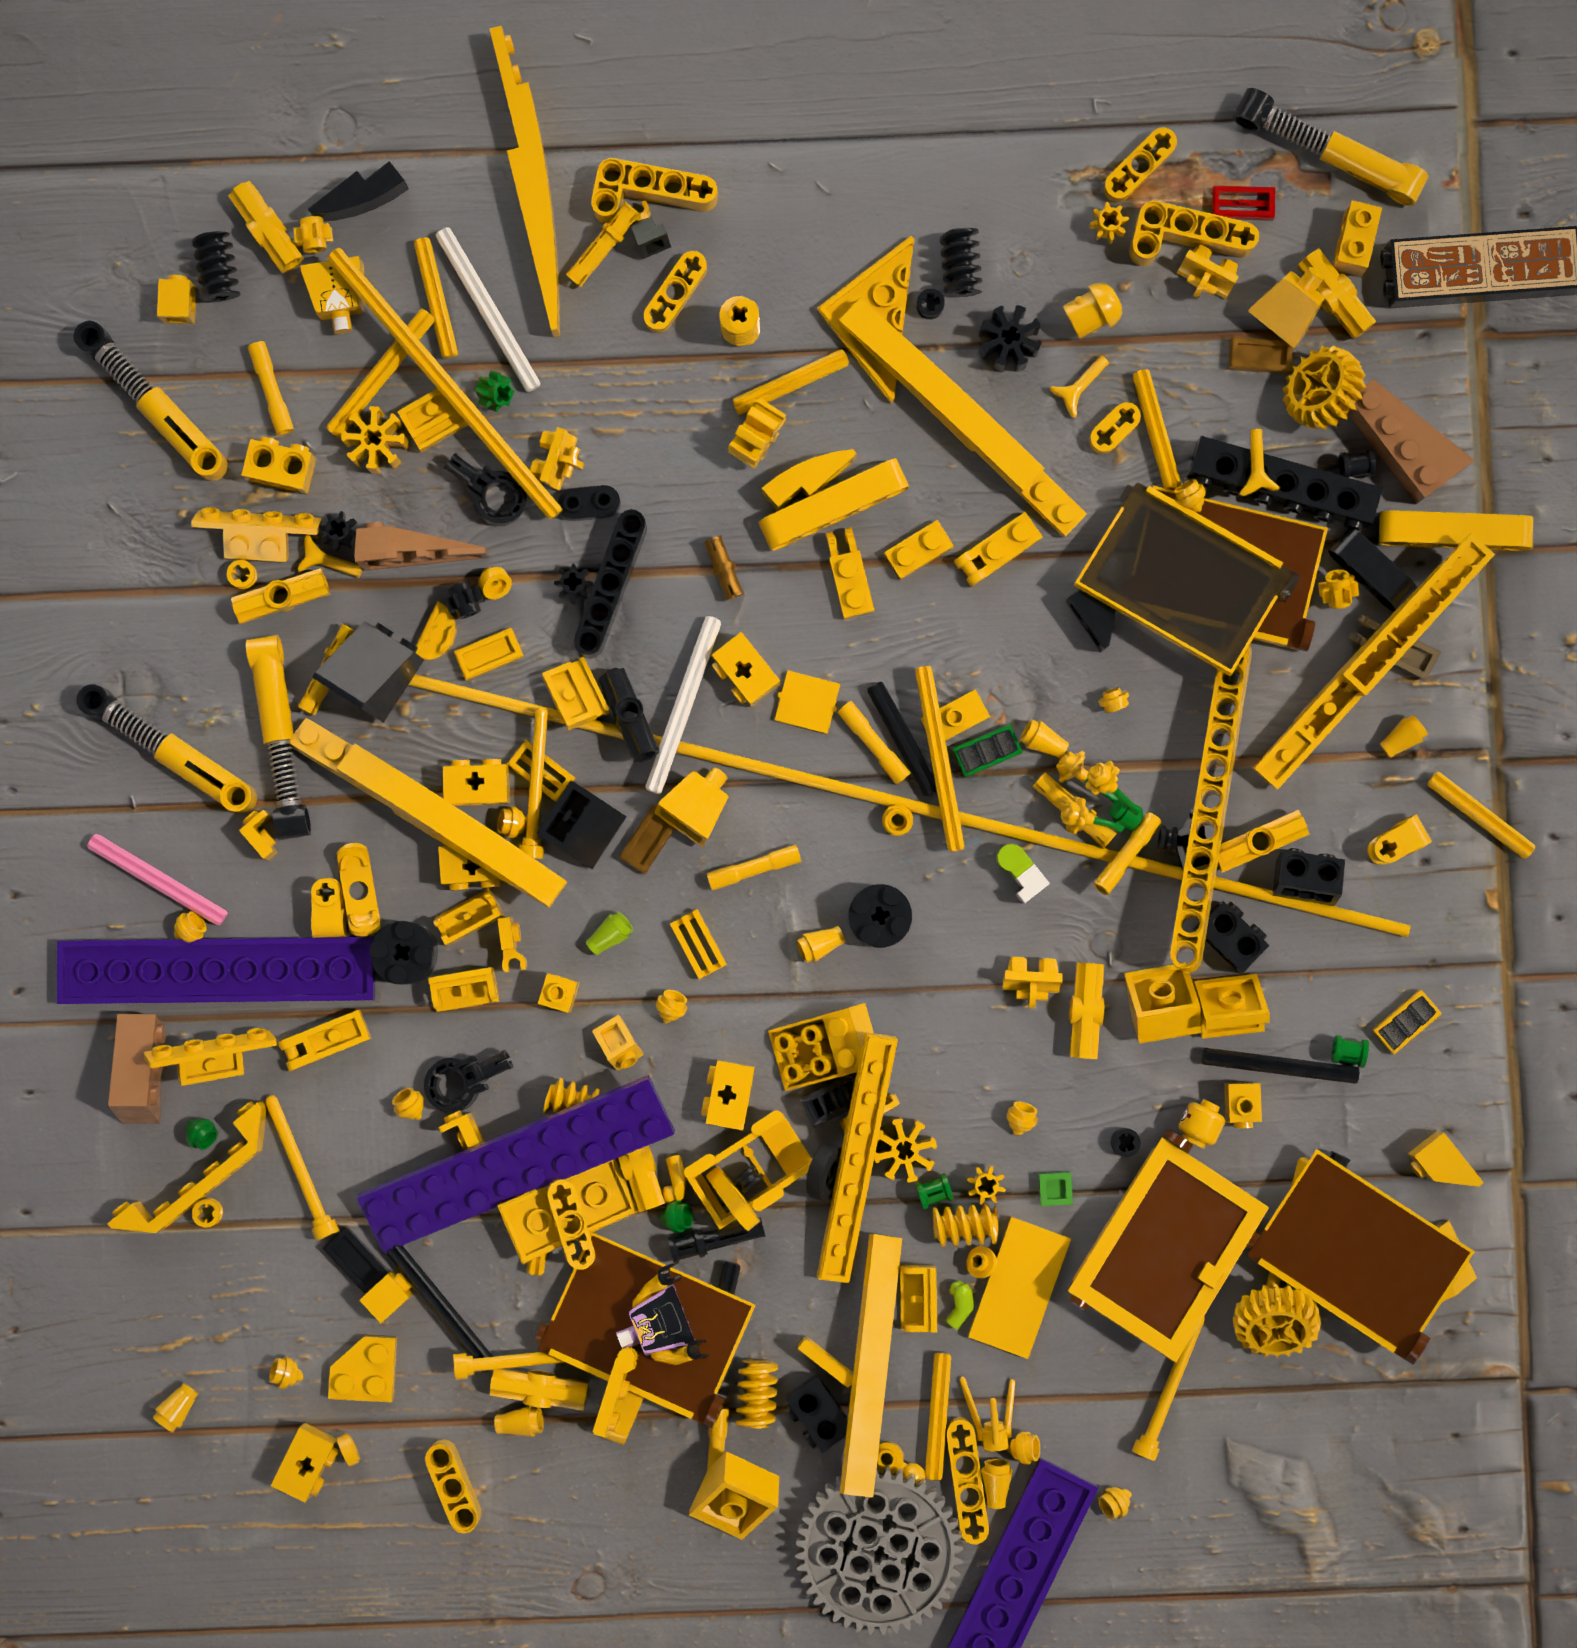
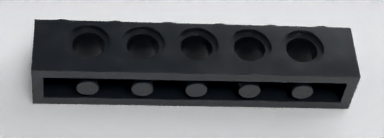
M1200 436L1196 442L1187 477L1196 479L1198 484H1203L1204 487L1210 488L1212 485L1223 487V492L1227 494L1241 496L1239 493L1248 482L1246 471L1252 470L1251 450ZM1263 453L1264 472L1274 483L1279 478L1286 479L1290 483L1291 489L1290 492H1282L1280 490L1271 491L1260 488L1248 494L1254 496V501L1265 505H1271L1272 502L1284 505L1286 511L1300 514L1302 511L1313 513L1315 519L1324 522H1332L1333 519L1345 522L1344 527H1352L1357 531H1362L1363 528L1367 529L1373 524L1383 487ZM1216 462H1226L1230 466V474H1220L1216 470ZM1308 487H1315L1319 490L1321 494L1319 501H1313L1307 496ZM1338 496H1346L1350 500L1351 507L1349 510H1344L1338 506Z

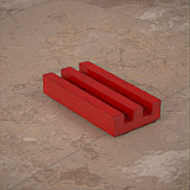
M1213 186L1211 214L1236 220L1273 221L1275 218V187ZM1220 195L1268 196V200L1219 199ZM1219 207L1268 208V211L1219 210Z

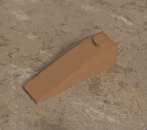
M383 522L364 524L365 528L356 529L355 562L364 571L489 558L488 551L483 546L384 526Z

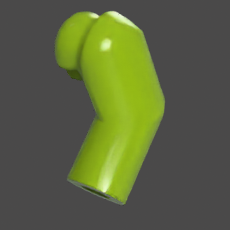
M959 1280L953 1282L949 1288L950 1294L954 1296L956 1307L945 1319L956 1330L959 1329L974 1309L972 1289L968 1284H964Z

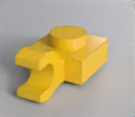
M513 917L498 918L501 950H503L502 968L504 972H510L509 962L514 958L520 961L521 970H526L527 960L524 955L517 951L516 942L521 941L519 923H514Z

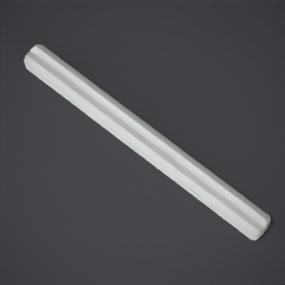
M449 227L443 228L436 233L438 242L525 391H534L540 386L538 377Z
M706 616L660 743L659 754L656 755L646 783V790L651 793L661 794L721 626V621L717 618Z

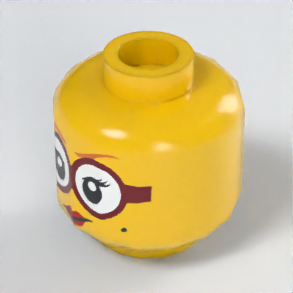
M1205 1099L1202 1100L1201 1104L1196 1102L1189 1103L1178 1124L1179 1130L1183 1133L1182 1137L1201 1148H1205L1206 1145H1214L1226 1122L1224 1116L1218 1113L1220 1107Z

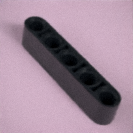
M629 509L620 514L574 638L575 648L585 658H596L604 650L643 544L647 525L644 516L637 510ZM629 519H637L641 522L639 530L634 533L625 531L624 524ZM618 548H626L630 551V556L625 562H617L613 559V554ZM615 577L619 580V586L615 591L608 592L602 588L606 578ZM598 606H604L609 611L607 618L603 621L592 619V611ZM588 635L595 636L598 640L597 646L590 651L581 648L582 639Z

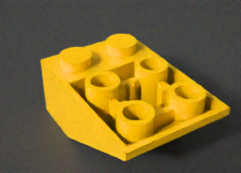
M866 1003L768 1030L785 1091L857 1072L865 1032L874 1033Z

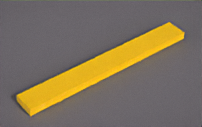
M868 1032L864 1034L816 1275L819 1280L849 1283L898 1043L896 1036Z
M869 1234L840 1494L873 1497L902 1238Z

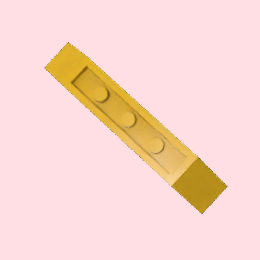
M250 1101L236 1112L239 1118L232 1123L248 1143L245 1144L241 1141L227 1152L230 1158L222 1164L216 1161L202 1172L205 1175L204 1179L197 1184L191 1181L178 1191L179 1199L173 1204L166 1201L153 1212L155 1218L151 1216L140 1201L131 1205L126 1201L112 1212L115 1218L107 1223L110 1228L149 1233L163 1231L254 1158L263 1148L267 1113L265 1102L261 1101L254 1104Z

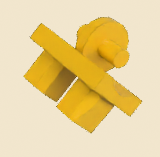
M1198 244L1193 251H1188L1177 274L1187 278L1186 282L1197 287L1193 294L1194 297L1199 298L1202 291L1212 296L1216 294L1226 299L1239 277L1236 275L1238 264L1230 259H1223L1219 266L1209 260L1212 255L1211 250L1202 244Z
M557 427L556 432L543 431L539 441L540 447L549 451L546 461L535 459L532 462L530 468L532 474L551 489L560 491L564 478L570 479L573 469L583 470L585 464L577 460L580 449L575 447L578 438L569 434L566 429Z
M1012 956L1010 957L1008 969L1005 970L1002 990L1016 991V999L1028 1000V1009H1035L1036 1000L1048 1001V992H1060L1063 973H1058L1056 959H1039L1038 972L1027 971L1026 958Z

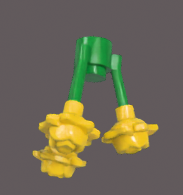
M1083 750L1075 754L1070 751L1064 754L1056 765L1057 770L1060 772L1059 782L1062 783L1065 780L1076 777L1081 782H1087L1085 787L1091 790L1093 795L1101 793L1113 802L1109 812L1113 821L1095 817L1093 813L1088 812L1086 800L1076 796L1073 802L1064 805V809L1061 812L1060 817L1062 823L1066 825V832L1076 835L1079 828L1083 827L1084 824H1097L1109 827L1119 833L1124 828L1130 831L1135 829L1142 820L1143 810L1118 788L1116 783L1118 778L1116 775H1118L1120 769L1114 766L1112 761H1108L1105 764L1099 762L1087 771L1083 768L1085 758Z

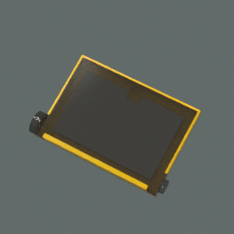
M1139 482L1134 487L1128 484L1119 498V501L1124 504L1080 573L1074 586L1231 676L1276 599L1286 603L1301 575L1283 566V562L1191 509L1180 506L1175 500L1151 486L1147 488Z

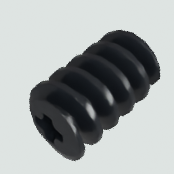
M956 228L949 230L940 237V244L944 246L941 249V256L945 258L942 262V269L946 271L943 274V281L948 283L944 286L943 290L948 296L969 297L982 293L981 290L974 289L975 285L982 283V278L973 277V273L981 271V266L972 264V261L980 258L979 253L971 252L972 248L980 245L979 241L970 240L971 236L979 233L976 228Z
M205 232L197 235L192 240V245L197 249L194 252V257L199 261L196 264V270L201 273L197 279L199 284L203 285L199 292L207 300L225 301L241 295L239 291H234L230 288L237 285L239 281L238 279L229 278V275L235 273L237 268L227 266L228 262L235 259L233 254L225 253L226 250L233 248V243L223 241L224 238L230 235L228 232Z

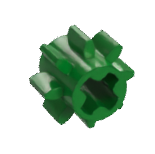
M490 371L489 377L480 376L476 389H474V392L480 398L477 404L488 407L489 410L499 412L500 406L509 407V402L515 393L509 385L511 378L495 371Z

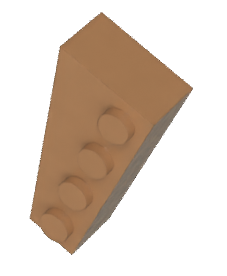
M1374 379L1365 385L1366 388L1359 391L1363 399L1357 400L1354 403L1356 410H1349L1347 412L1416 504L1475 461Z

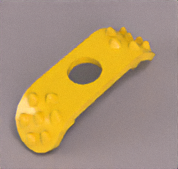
M360 843L346 844L337 851V862L349 930L355 936L373 935L381 929V922L368 849ZM355 882H363L368 887V894L362 900H355L349 893L350 886Z

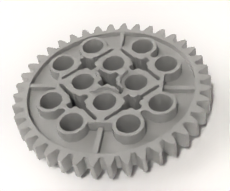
M886 1466L883 1474H879V1470L876 1468L874 1495H879L885 1500L880 1506L871 1505L868 1502L870 1497L840 1494L841 1477L837 1476V1487L835 1488L827 1483L825 1485L827 1495L818 1491L816 1493L818 1503L809 1502L808 1509L811 1513H803L802 1520L806 1524L798 1526V1533L803 1536L796 1537V1545L801 1548L796 1550L795 1558L801 1559L797 1563V1571L804 1572L801 1575V1583H809L806 1587L807 1595L816 1593L813 1604L818 1605L824 1602L823 1614L833 1610V1622L843 1617L844 1628L847 1629L854 1622L856 1623V1632L858 1633L864 1625L867 1626L869 1635L873 1634L875 1627H879L881 1634L885 1635L888 1626H891L894 1633L898 1634L899 1624H903L909 1631L911 1630V1620L913 1619L916 1623L922 1625V1614L924 1613L929 1618H932V1606L941 1610L943 1603L940 1597L948 1600L951 1598L950 1591L947 1588L956 1589L957 1583L953 1577L961 1575V1569L956 1565L963 1564V1556L958 1554L963 1551V1543L958 1542L962 1538L961 1530L955 1529L958 1526V1519L949 1518L953 1514L952 1507L943 1508L946 1503L944 1496L935 1499L937 1493L935 1486L927 1491L925 1490V1479H922L917 1485L915 1484V1474L913 1473L907 1479H904L901 1468H899L895 1476L891 1475L890 1466ZM909 1503L916 1510L912 1514L906 1515L899 1511V1507L902 1504ZM887 1514L892 1515V1521L889 1522L888 1526L883 1525V1519L886 1518ZM834 1517H840L845 1521V1525L840 1528H834L829 1524V1520ZM853 1520H855L852 1530L853 1543L847 1548L844 1563L842 1564L845 1549L844 1541H846L847 1536L849 1537ZM868 1525L874 1527L876 1533L873 1536H864L859 1530L863 1526ZM896 1534H902L907 1538V1541L902 1545H896L890 1539ZM929 1542L939 1547L934 1553H926L921 1548L925 1543ZM914 1545L915 1560L909 1564L905 1578V1558H908L909 1554H911ZM878 1546L884 1547L880 1555L875 1554ZM828 1547L833 1548L837 1555L833 1558H825L820 1552ZM863 1556L868 1560V1563L865 1566L857 1567L851 1560L854 1557ZM890 1564L897 1566L899 1571L894 1575H887L882 1569ZM919 1573H925L930 1577L929 1581L923 1584L915 1582L913 1578ZM870 1575L876 1577V1582H873L872 1586L866 1585V1580L870 1578ZM851 1586L857 1588L860 1593L857 1596L849 1597L844 1594L843 1590ZM879 1595H885L891 1601L887 1605H879L874 1599Z

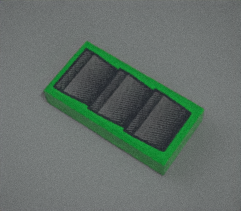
M1011 724L952 749L964 778L1023 753Z

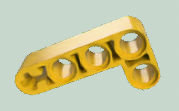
M608 158L603 160L597 169L591 205L595 218L603 224L605 222L608 223L623 205L624 197L707 212L717 205L718 189L716 182L711 177ZM610 171H617L621 174L619 179L614 182H609L604 177ZM640 177H648L651 180L650 184L644 188L636 186L635 181ZM672 182L682 186L681 190L677 193H669L665 188ZM688 185H690L692 189L690 190V196H688ZM703 189L709 191L705 198H699V194H702ZM604 201H611L615 204L613 209L608 212L600 211L598 207Z
M1149 201L1142 206L1136 219L1129 256L1133 263L1138 266L1150 265L1155 260L1161 248L1162 240L1194 248L1198 244H1202L1209 248L1211 252L1244 258L1250 255L1259 241V231L1249 222L1164 202ZM1148 213L1155 214L1159 218V223L1149 224L1145 220L1144 215ZM1183 220L1187 222L1190 230L1186 232L1178 230L1175 226V221ZM1209 227L1217 229L1220 237L1217 239L1208 237L1205 229ZM1228 232H1231L1229 236L1230 240L1226 242L1225 239L1228 235ZM1240 235L1245 236L1246 245L1241 244ZM1140 243L1149 244L1152 248V253L1142 254L1138 250L1137 245Z

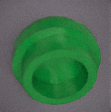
M199 1118L196 1120L190 1119L186 1122L185 1138L192 1148L205 1150L215 1142L218 1131L211 1120Z
M673 1201L662 1210L658 1218L670 1231L681 1233L691 1227L693 1213L688 1203Z

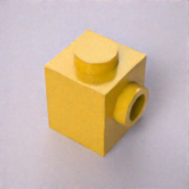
M1224 1083L1226 1122L1234 1123V1128H1253V1122H1262L1260 1083Z

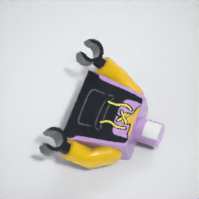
M671 1263L661 1267L658 1275L647 1282L633 1300V1309L629 1311L633 1326L616 1332L618 1340L623 1349L641 1344L644 1354L646 1356L651 1355L652 1359L656 1362L679 1365L692 1360L707 1359L709 1353L701 1354L699 1351L701 1343H706L707 1341L705 1339L695 1340L676 1293V1288L674 1285L669 1286L681 1280V1275L673 1278L670 1276L669 1270L674 1266Z

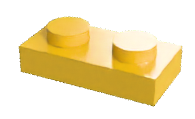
M936 520L885 551L884 555L898 578L902 580L953 549L954 545L939 521Z

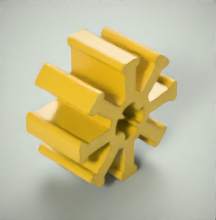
M758 399L756 405L752 406L748 411L745 422L739 425L736 430V436L728 446V453L755 469L760 460H763L768 453L767 451L771 443L777 439L778 432L785 424L787 415L763 399Z
M370 406V425L366 426L358 412H354L349 417V420L362 431L360 434L342 431L341 440L347 447H351V445L358 446L351 453H347L349 459L357 467H360V463L369 456L366 468L372 474H381L379 469L380 456L384 455L392 468L396 469L401 464V460L396 454L393 455L389 449L390 447H401L408 450L409 440L403 433L392 435L399 428H403V424L395 414L391 413L390 418L382 425L383 411L378 406ZM373 435L381 441L377 446L370 441Z
M901 1117L894 1118L891 1122L895 1125L897 1138H891L880 1129L878 1141L882 1140L889 1144L891 1149L880 1152L876 1151L874 1161L879 1163L880 1160L894 1157L888 1170L884 1171L885 1176L894 1180V1175L899 1166L905 1164L907 1182L917 1181L918 1177L914 1174L911 1162L915 1160L924 1165L927 1171H930L934 1161L918 1154V1151L930 1147L936 1149L935 1138L930 1136L927 1140L915 1142L919 1132L925 1128V1125L918 1120H914V1126L909 1135L906 1136L901 1124L903 1119ZM904 1141H908L911 1143L909 1148L913 1152L909 1157L905 1154V1158H901L898 1156L899 1150L896 1147L900 1142L904 1145Z

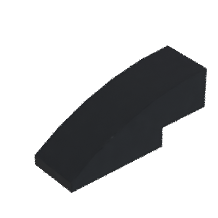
M389 161L365 180L358 171L354 172L308 208L312 216L322 217L323 222L355 217L394 200L409 188L403 177Z

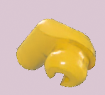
M675 1155L666 1159L672 1186H666L662 1190L666 1203L681 1201L685 1194L687 1180L684 1175L685 1169L681 1156Z

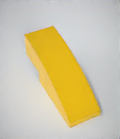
M853 449L836 451L799 463L761 488L762 494L779 511L800 492H803L806 497L820 492L856 460L857 453Z

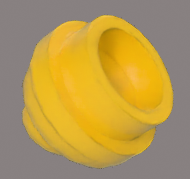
M1191 479L1179 485L1174 490L1176 495L1175 501L1184 508H1189L1194 512H1201L1206 494L1203 484H1198L1196 479Z
M509 806L508 809L502 808L500 810L497 820L498 833L504 834L507 838H515L518 834L525 831L527 828V817L524 816L522 811L512 806Z
M193 911L182 913L176 919L174 937L186 942L202 939L204 932L207 930L206 923L200 915Z
M665 990L663 995L658 997L656 1008L663 1023H670L686 1014L687 998L680 992Z
M411 1087L401 1090L392 1100L394 1112L399 1118L420 1120L424 1107L423 1096L419 1091H414Z
M1016 1101L1008 1109L1006 1118L1014 1135H1022L1036 1126L1038 1111L1034 1106L1026 1102Z
M286 1356L283 1359L276 1358L269 1373V1382L275 1384V1387L279 1389L293 1386L297 1381H302L304 1378L302 1371L298 1369L297 1363L292 1358Z
M1020 1432L1015 1439L1011 1440L1009 1448L1006 1450L1021 1464H1031L1032 1461H1038L1040 1457V1440L1037 1435H1031L1030 1432Z
M1117 1487L1106 1488L1102 1491V1496L1098 1498L1099 1507L1110 1520L1115 1518L1121 1519L1128 1513L1132 1493L1127 1489Z

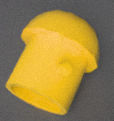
M1096 283L1089 285V292L1082 296H1077L1075 300L1063 306L1079 339L1097 332L1098 329L1105 325H1108L1111 329L1121 319L1123 314L1122 304L1114 289L1108 284Z

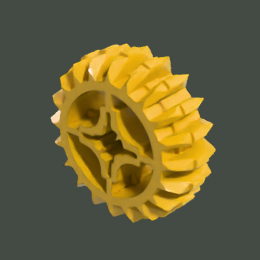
M1334 345L1331 348L1322 346L1319 352L1311 349L1309 357H1301V363L1298 366H1292L1293 374L1285 377L1289 384L1282 388L1286 395L1282 401L1287 406L1288 414L1300 425L1307 426L1313 430L1316 428L1326 430L1329 424L1337 427L1338 419H1347V412L1349 410H1356L1354 403L1357 400L1363 399L1359 391L1366 388L1363 381L1366 375L1361 369L1360 362L1349 351Z
M1277 1284L1274 1288H1267L1263 1285L1261 1291L1251 1289L1250 1296L1243 1295L1241 1302L1236 1303L1233 1317L1235 1335L1237 1340L1242 1343L1243 1348H1250L1252 1354L1261 1352L1264 1358L1268 1355H1275L1278 1358L1279 1355L1284 1354L1290 1357L1292 1352L1302 1353L1303 1347L1310 1348L1312 1341L1318 1340L1321 1326L1319 1309L1316 1302H1313L1311 1295H1304L1302 1289L1293 1291L1290 1285L1285 1288H1279Z

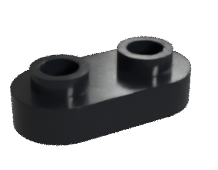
M608 485L570 488L562 492L558 498V504L562 508L560 513L569 521L610 518L619 511L621 505L618 492ZM601 496H608L610 502L608 505L602 506L598 503ZM570 499H577L579 501V505L575 509L567 506Z

